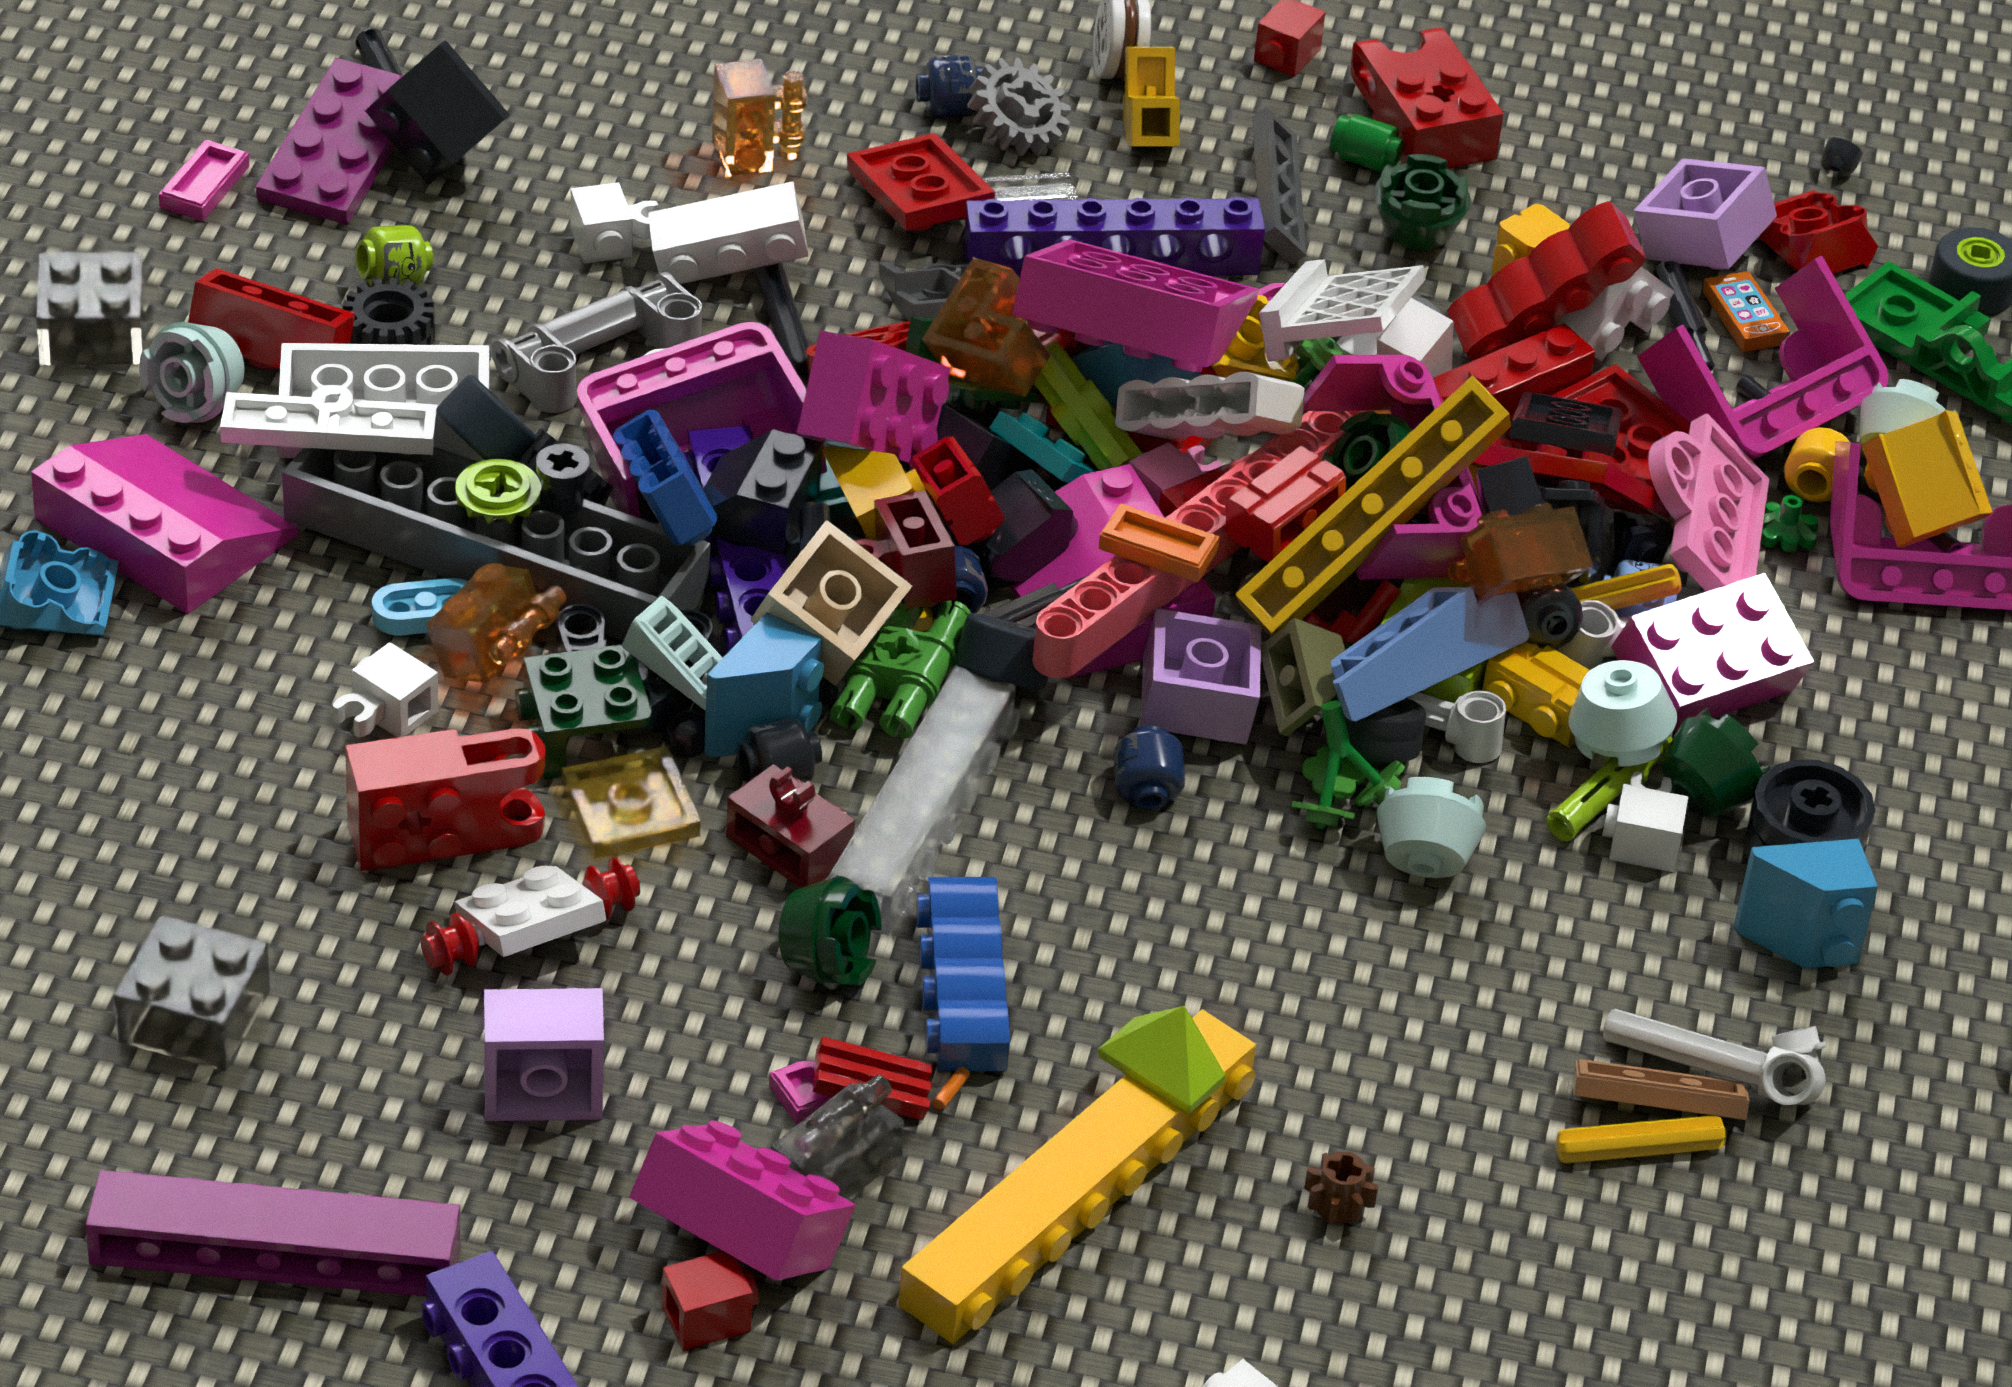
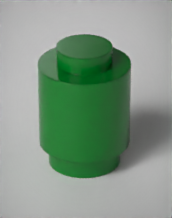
M1353 114L1351 117L1341 115L1334 126L1329 147L1330 151L1339 154L1341 160L1382 173L1388 164L1393 167L1397 166L1403 153L1404 140L1399 138V128L1358 114Z

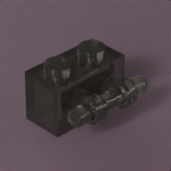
M877 1074L867 1083L858 1082L855 1085L850 1083L773 1143L771 1150L786 1156L791 1161L789 1168L803 1176L816 1175L833 1182L840 1188L838 1195L853 1203L861 1190L878 1176H886L891 1173L900 1162L903 1154L901 1147L903 1119L880 1103L892 1092L889 1081L884 1076Z

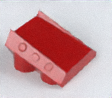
M1815 190L1774 203L1777 217L1759 235V238L1764 243L1769 245L1779 256L1783 257L1789 266L1797 272L1820 256L1824 258L1832 274L1860 264L1868 268L1878 249V244L1868 232L1866 208L1858 205L1839 206L1837 205L1836 196L1829 193H1818Z

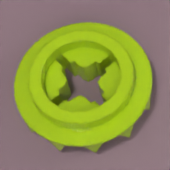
M506 459L480 461L467 467L458 476L455 485L457 505L466 508L469 518L483 515L488 525L495 519H504L511 524L515 515L530 517L532 507L540 504V480L529 467L516 461ZM503 485L504 492L501 496L492 497L496 491H499L500 486Z

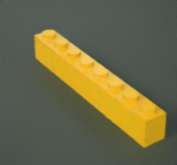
M1205 1010L1199 1011L1192 1019L1226 1074L1223 1085L1194 1111L1188 1114L1126 1074L901 1267L898 1306L952 1344L958 1341L971 1328L974 1330L981 1328L988 1321L997 1305L1010 1294L1015 1296L1021 1293L1038 1269L1048 1261H1057L1066 1252L1071 1240L1086 1227L1089 1229L1096 1227L1112 1204L1123 1195H1132L1140 1187L1145 1176L1160 1162L1166 1164L1171 1161L1180 1150L1182 1143L1197 1130L1200 1132L1206 1130L1213 1123L1218 1112L1232 1099L1239 1100L1246 1095L1256 1076L1253 1070L1256 1044Z

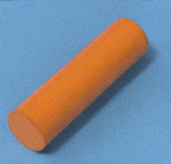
M960 1067L954 1072L932 1101L936 1109L942 1111L946 1108L970 1077L968 1069Z

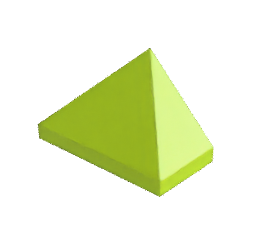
M1185 1006L1134 1017L1098 1048L1099 1058L1188 1114L1194 1111L1225 1083V1072Z

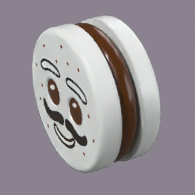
M1149 0L1100 1L1093 35V66L1099 78H1122L1125 81L1126 47H1149L1151 34Z

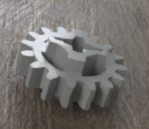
M999 58L994 66L987 64L969 88L968 92L973 96L967 105L968 108L979 111L972 121L976 125H986L988 130L984 137L987 140L996 136L1001 139L1000 149L1004 151L1011 144L1015 146L1020 156H1023L1029 147L1037 156L1046 147L1052 149L1070 124V121L1065 117L1070 112L1071 107L1060 102L1066 92L1064 89L1052 88L1050 84L1054 77L1051 74L1045 77L1038 75L1039 69L1035 63L1029 69L1023 68L1020 58H1015L1010 66L1003 58Z

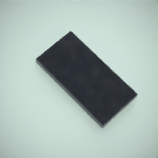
M1525 391V393H1522L1515 412L1509 438L1579 451L1596 452L1613 457L1623 411L1617 407Z

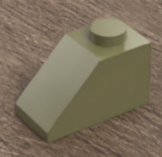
M1293 618L1261 645V658L1279 734L1289 736L1319 712L1322 704L1329 702L1337 694L1333 684L1335 677L1330 661L1345 651L1341 635Z

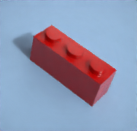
M215 268L195 281L188 323L219 328L233 338L241 351L242 357L248 358L251 365L262 369H280L282 343L350 344L355 313Z

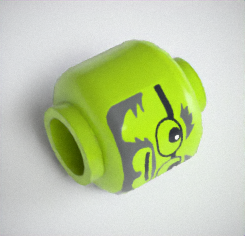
M375 226L365 234L363 240H359L355 250L356 270L360 278L366 279L371 287L373 279L381 278L383 285L389 284L390 278H398L400 286H403L408 280L414 282L415 288H417L423 282L426 271H430L433 266V250L430 243L423 240L421 233L414 226Z

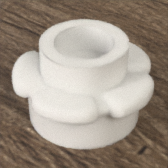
M1816 1026L1771 1036L1774 1047L1798 1054H1806L1817 1061L1819 1060L1816 1050L1826 1047V1041L1820 1042ZM1797 1063L1790 1064L1787 1068H1792L1800 1065H1798Z

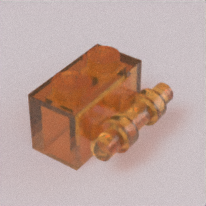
M762 59L715 64L712 143L725 177L772 171L774 143L781 144L780 154L783 158L793 160L799 157L800 145L805 141L806 130L805 124L801 121V113L807 106V90L803 87L802 73L788 71L784 75V84L772 85ZM775 109H782V119L775 120Z
M1544 503L1527 508L1520 515L1509 516L1507 510H1498L1479 517L1476 520L1478 526L1460 538L1465 554L1464 560L1451 562L1448 566V575L1453 583L1467 581L1470 585H1474L1479 599L1550 586L1566 585L1592 568L1593 563L1575 507L1553 510L1550 503Z
M486 563L426 623L443 676L487 684L512 657H519L531 646L532 636L539 629H546L558 618L559 608L566 601L564 591L557 586H550L543 594H537L529 569L504 566L499 563Z

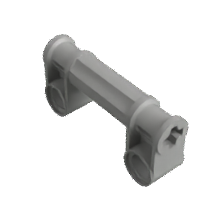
M661 272L656 274L653 281L638 288L627 286L611 296L543 324H535L528 329L527 334L510 341L505 338L494 341L491 349L492 359L500 376L528 398L535 408L547 413L565 412L574 407L577 402L576 354L634 330L639 332L657 349H666L702 337V303L697 297L684 289L670 273Z

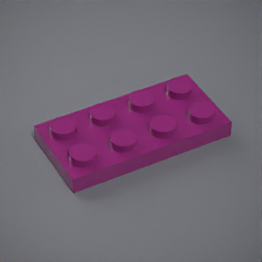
M335 58L257 183V200L348 225L395 147L388 137L377 128L375 122L365 110L403 75Z

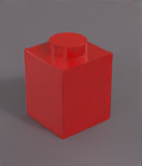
M1280 0L1258 23L1254 61L1295 77L1321 50L1326 12L1297 0Z
M720 1251L663 1267L662 1309L683 1351L751 1332L752 1306L757 1305L759 1302L758 1289L749 1269L742 1271L735 1257Z

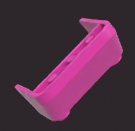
M1822 256L1814 259L1775 287L1777 294L1798 328V331L1782 341L1779 348V358L1790 378L1789 381L1769 390L1771 394L1759 400L1751 399L1732 409L1683 324L1637 356L1661 400L1690 423L1708 413L1750 459H1758L1797 439L1805 431L1818 428L1861 406L1863 399L1872 393L1878 383L1882 387H1887V368Z
M756 322L740 323L598 371L585 377L577 387L580 412L602 478L614 488L609 495L618 511L640 519L637 498L642 497L643 494L632 476L630 468L622 457L621 451L613 439V434L616 428L647 410H655L660 414L682 452L688 450V431L750 425L753 439L774 429L816 440L797 433L806 394L805 386L772 331L767 326ZM823 451L821 459V474L827 472L826 457Z
M1333 355L1304 393L1303 411L1390 410L1391 414L1402 418L1411 430H1414L1444 401L1429 370L1422 362L1411 356ZM1468 467L1445 488L1440 489L1430 502L1424 506L1430 524H1395L1389 529L1356 570L1359 580L1476 577L1488 568L1497 555V548Z
M1836 441L1830 527L1837 580L1841 589L1847 595L1869 601L2012 610V504L2000 505L1992 510L1993 514L1985 518L1982 527L1981 543L1961 542V547L1958 549L1953 547L1950 553L1943 552L1929 540H1922L1898 548L1895 538L1881 537L1883 517L1878 504L1868 496L1857 494L1861 443Z

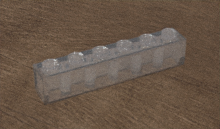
M955 666L829 874L828 879L845 876L853 883L859 884L862 890H872L875 893L880 907L882 928L881 931H872L889 936L900 916L908 917L915 903L918 884L921 879L928 881V877H931L935 870L939 848L942 844H951L958 828L959 814L963 808L967 810L972 808L978 795L980 779L983 773L990 775L993 772L998 761L1000 744L1003 739L1010 741L1016 732L1020 719V710L1014 708L1016 685L994 681L976 675L967 669Z

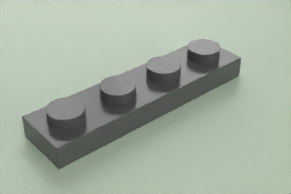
M1266 107L1252 117L1254 137L1252 139V146L1255 151L1256 165L1254 175L1257 180V193L1265 226L1263 245L1271 253L1275 254L1277 252L1292 266L1307 256L1297 135Z

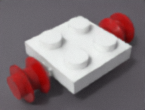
M613 857L608 861L607 872L601 873L594 865L587 866L582 884L557 866H538L526 871L523 878L505 884L492 883L480 886L472 892L471 896L454 901L456 912L450 915L449 927L441 929L435 921L427 923L426 935L420 939L424 958L432 969L438 967L444 975L448 976L453 972V961L461 959L467 967L475 966L479 946L484 945V943L505 957L599 924L611 918L613 905L619 903L626 911H632L635 908V897L640 895L639 880L634 869L629 864L623 865L618 858Z

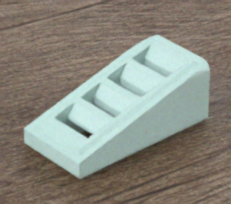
M660 596L633 620L622 648L706 711L707 684L704 685L699 678L705 673L708 674L720 662L722 656L676 606L665 597ZM688 659L694 663L691 668L685 664Z

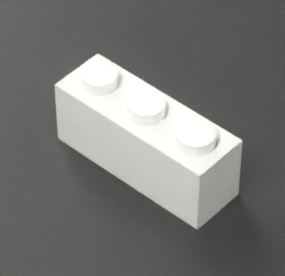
M793 181L648 213L652 250L659 273H670L679 284L809 257L803 216Z

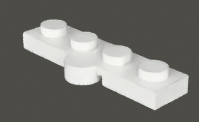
M338 385L320 387L313 392L311 397L226 392L220 424L221 443L433 455L438 414L436 412L438 405L361 400L355 403L353 408L352 393L345 387Z

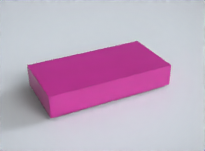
M205 140L159 193V208L204 221L250 167L249 153Z

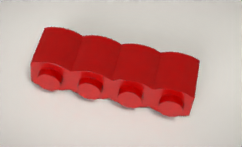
M1607 201L1584 212L1571 224L1569 229L1559 231L1541 241L1527 257L1517 259L1501 268L1491 277L1487 284L1473 288L1461 295L1447 309V314L1453 320V327L1465 354L1474 361L1553 328L1565 314L1588 307L1602 293L1605 287L1630 279L1646 262L1647 258L1626 215L1611 201Z

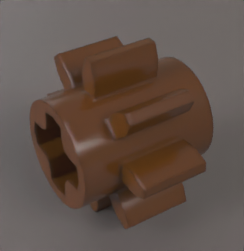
M1341 1151L1330 1155L1327 1153L1322 1154L1320 1169L1315 1167H1308L1304 1189L1310 1192L1308 1209H1317L1320 1216L1329 1221V1223L1360 1222L1363 1207L1375 1208L1379 1186L1373 1183L1375 1167L1373 1165L1366 1166L1364 1161L1352 1152Z

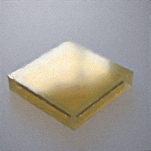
M667 746L562 768V786L594 859L700 837L701 820Z

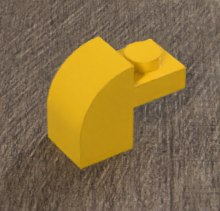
M1126 47L1123 123L1126 141L1130 146H1179L1180 98L1175 96V47Z

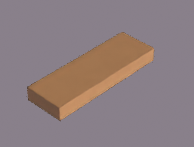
M1585 1059L1575 1060L1572 1079L1574 1096L1743 1120L1747 1119L1749 1096L1744 1082Z

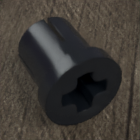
M559 443L547 446L538 453L536 457V472L541 479V504L547 511L551 513L554 511V501L555 514L558 515L575 513L583 505L584 479L588 476L590 469L589 456L583 449L572 444Z

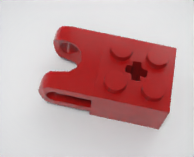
M1442 27L1419 31L1421 39L1419 47L1415 52L1400 53L1388 49L1378 39L1353 43L1350 61L1351 77L1372 108V119L1399 128V138L1404 140V149L1400 158L1402 164H1405L1407 156L1412 154H1425L1443 158L1448 161L1447 168L1497 159L1504 113Z
M456 729L345 745L347 825L360 871L525 846L539 840L545 828V810L537 796L530 790L522 787L538 782L543 775L546 752L542 740L533 731L528 729H508L461 737L458 736ZM512 754H523L527 756L524 758L506 759L508 756ZM513 816H521L523 818H526V820L514 821L508 818Z

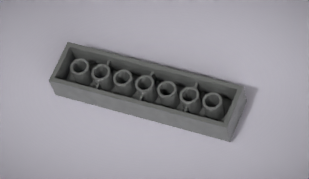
M434 447L433 455L303 448L282 472L284 519L291 523L445 578L466 580L479 590L555 617L558 616L561 610L570 605H591L599 609L604 615L605 635L622 641L625 640L633 620L660 596L665 597L679 610H695L709 591V542L701 540L692 545L673 544L662 526L584 499L583 505L577 512L568 515L555 514V501L554 511L552 513L547 511L541 504L540 495V504L532 507L530 517L515 515L511 524L504 519H495L488 525L483 515L469 518L466 508L457 505L455 485L462 471L477 463V461ZM501 485L499 491H496L492 497H500L504 492V486Z

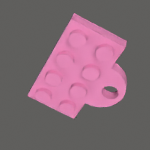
M1706 413L1691 421L1689 434L1676 431L1653 443L1648 457L1650 475L1656 492L1667 511L1675 519L1670 554L1677 567L1683 572H1688L1705 592L1756 576L1769 478L1712 417Z

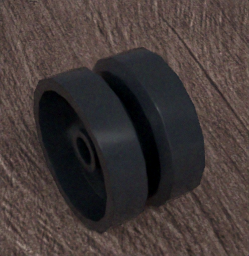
M1795 759L1773 766L1761 776L1754 794L1751 818L1747 825L1743 842L1747 865L1751 847L1859 839L1865 853L1866 842L1876 812L1872 793L1860 778L1841 766L1824 761Z

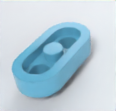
M459 578L389 584L380 588L372 598V620L374 625L382 632L395 636L459 630L472 625L479 616V592L472 583Z

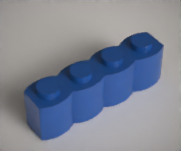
M647 410L616 428L613 439L630 468V472L637 482L641 493L669 540L676 545H692L706 538L711 533L712 527L716 524L717 514L660 414L655 410Z
M928 877L927 894H917L916 899L917 928H927V935H920L919 965L920 969H930V977H923L922 1008L923 1011H933L934 1018L926 1019L925 1022L926 1053H936L938 1071H956L960 1067H965L969 1071H1007L1010 1031L996 877Z

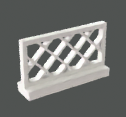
M1325 259L1306 261L1259 312L1267 360L1288 359L1301 344L1300 340L1384 331L1426 280L1424 266L1328 276Z

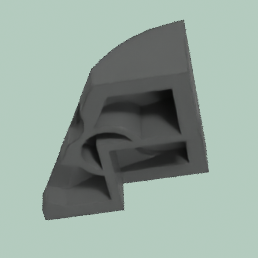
M879 262V276L895 306L909 321L911 316L947 319L980 318L983 316V309L986 303L1001 295L1006 297V276L989 265L926 263V266L922 269L902 271L894 266V262Z

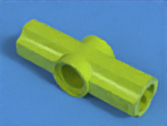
M1057 341L1041 345L1028 356L1027 362L1022 366L1023 370L1052 406L1050 412L1077 446L1081 445L1090 456V460L1099 471L1127 465L1129 461L1142 454L1128 433L1115 425L1116 411L1091 379L1086 380L1079 371V367Z

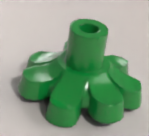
M1787 495L1783 498L1781 505L1776 502L1765 504L1761 543L1764 546L1772 548L1778 541H1781V548L1787 552L1797 551L1798 543L1807 550L1815 548L1816 535L1814 533L1818 531V519L1814 515H1802L1803 502L1799 497Z

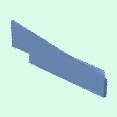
M1474 582L1467 588L1433 587L1332 659L1330 662L1335 677L1333 684L1345 717L1356 722L1527 641L1530 633L1526 626L1513 583Z

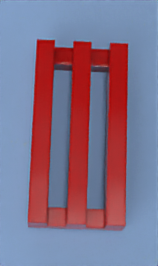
M822 1036L816 1048L812 1092L923 1121L930 1108V1099H927L931 1091V1082L928 1080L932 1074V1065Z

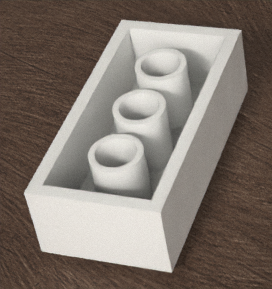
M282 343L279 395L311 397L313 392L320 387L338 385L345 387L352 393L353 408L354 404L361 400L439 405L467 375L475 376L489 389V346ZM438 415L434 447L471 460H484ZM279 446L280 458H295L303 448Z

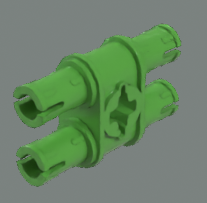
M956 601L951 613L948 614L952 602H943L929 630L922 632L912 629L918 618L922 615L923 608L905 609L903 603L901 606L898 605L846 672L845 680L847 684L830 710L832 719L839 726L847 729L852 717L855 716L851 728L852 730H857L863 725L864 719L875 698L891 699L886 711L880 718V726L887 734L896 738L900 728L904 725L900 733L901 739L909 738L923 709L935 703L939 698L940 685L948 670L955 666L954 660L957 653V644L960 641L966 617L968 614H971L970 610L964 604Z

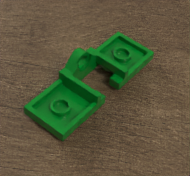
M1890 261L1844 294L1874 345L2012 424V358L2004 365L1999 363L1991 344L1987 345L1984 339L1988 332L1991 318L1978 312L1981 295L1972 291L1959 301ZM1957 338L1969 344L1973 351V358L1965 356L1960 351L1957 345Z

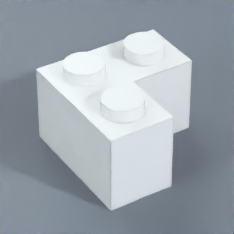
M1640 267L1630 279L1605 287L1602 293L1588 307L1565 314L1555 326L1562 323L1568 325L1596 350L1595 357L1603 361L1607 353L1613 351L1620 344L1624 336V328L1629 321L1648 333L1652 325L1659 322L1667 313L1670 299L1675 291L1643 267Z
M1410 298L1384 331L1345 335L1337 341V344L1340 346L1343 355L1411 356L1422 362L1433 378L1452 370L1453 320Z

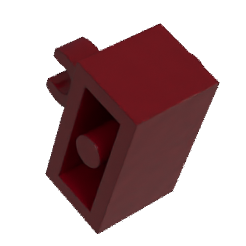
M926 491L874 500L876 541L861 539L855 542L912 585V588L902 600L905 609L915 607L929 608L941 602L956 600L954 544Z
M773 764L728 797L726 837L800 888L824 881L852 860L855 819L850 817L841 807L835 806L815 792L814 784L810 781L803 783L801 780L793 778L791 768L787 766L781 770Z

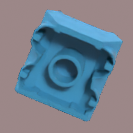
M36 530L25 532L21 535L19 541L13 540L6 549L0 565V628L61 631L103 636L119 561L108 559L102 552L88 547L78 548L73 552L61 550L58 542L51 535Z

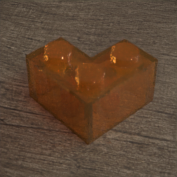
M973 257L922 340L941 365L950 368L949 374L1026 397L1051 354L1026 323L1027 319L1012 316L1020 280L1014 270Z

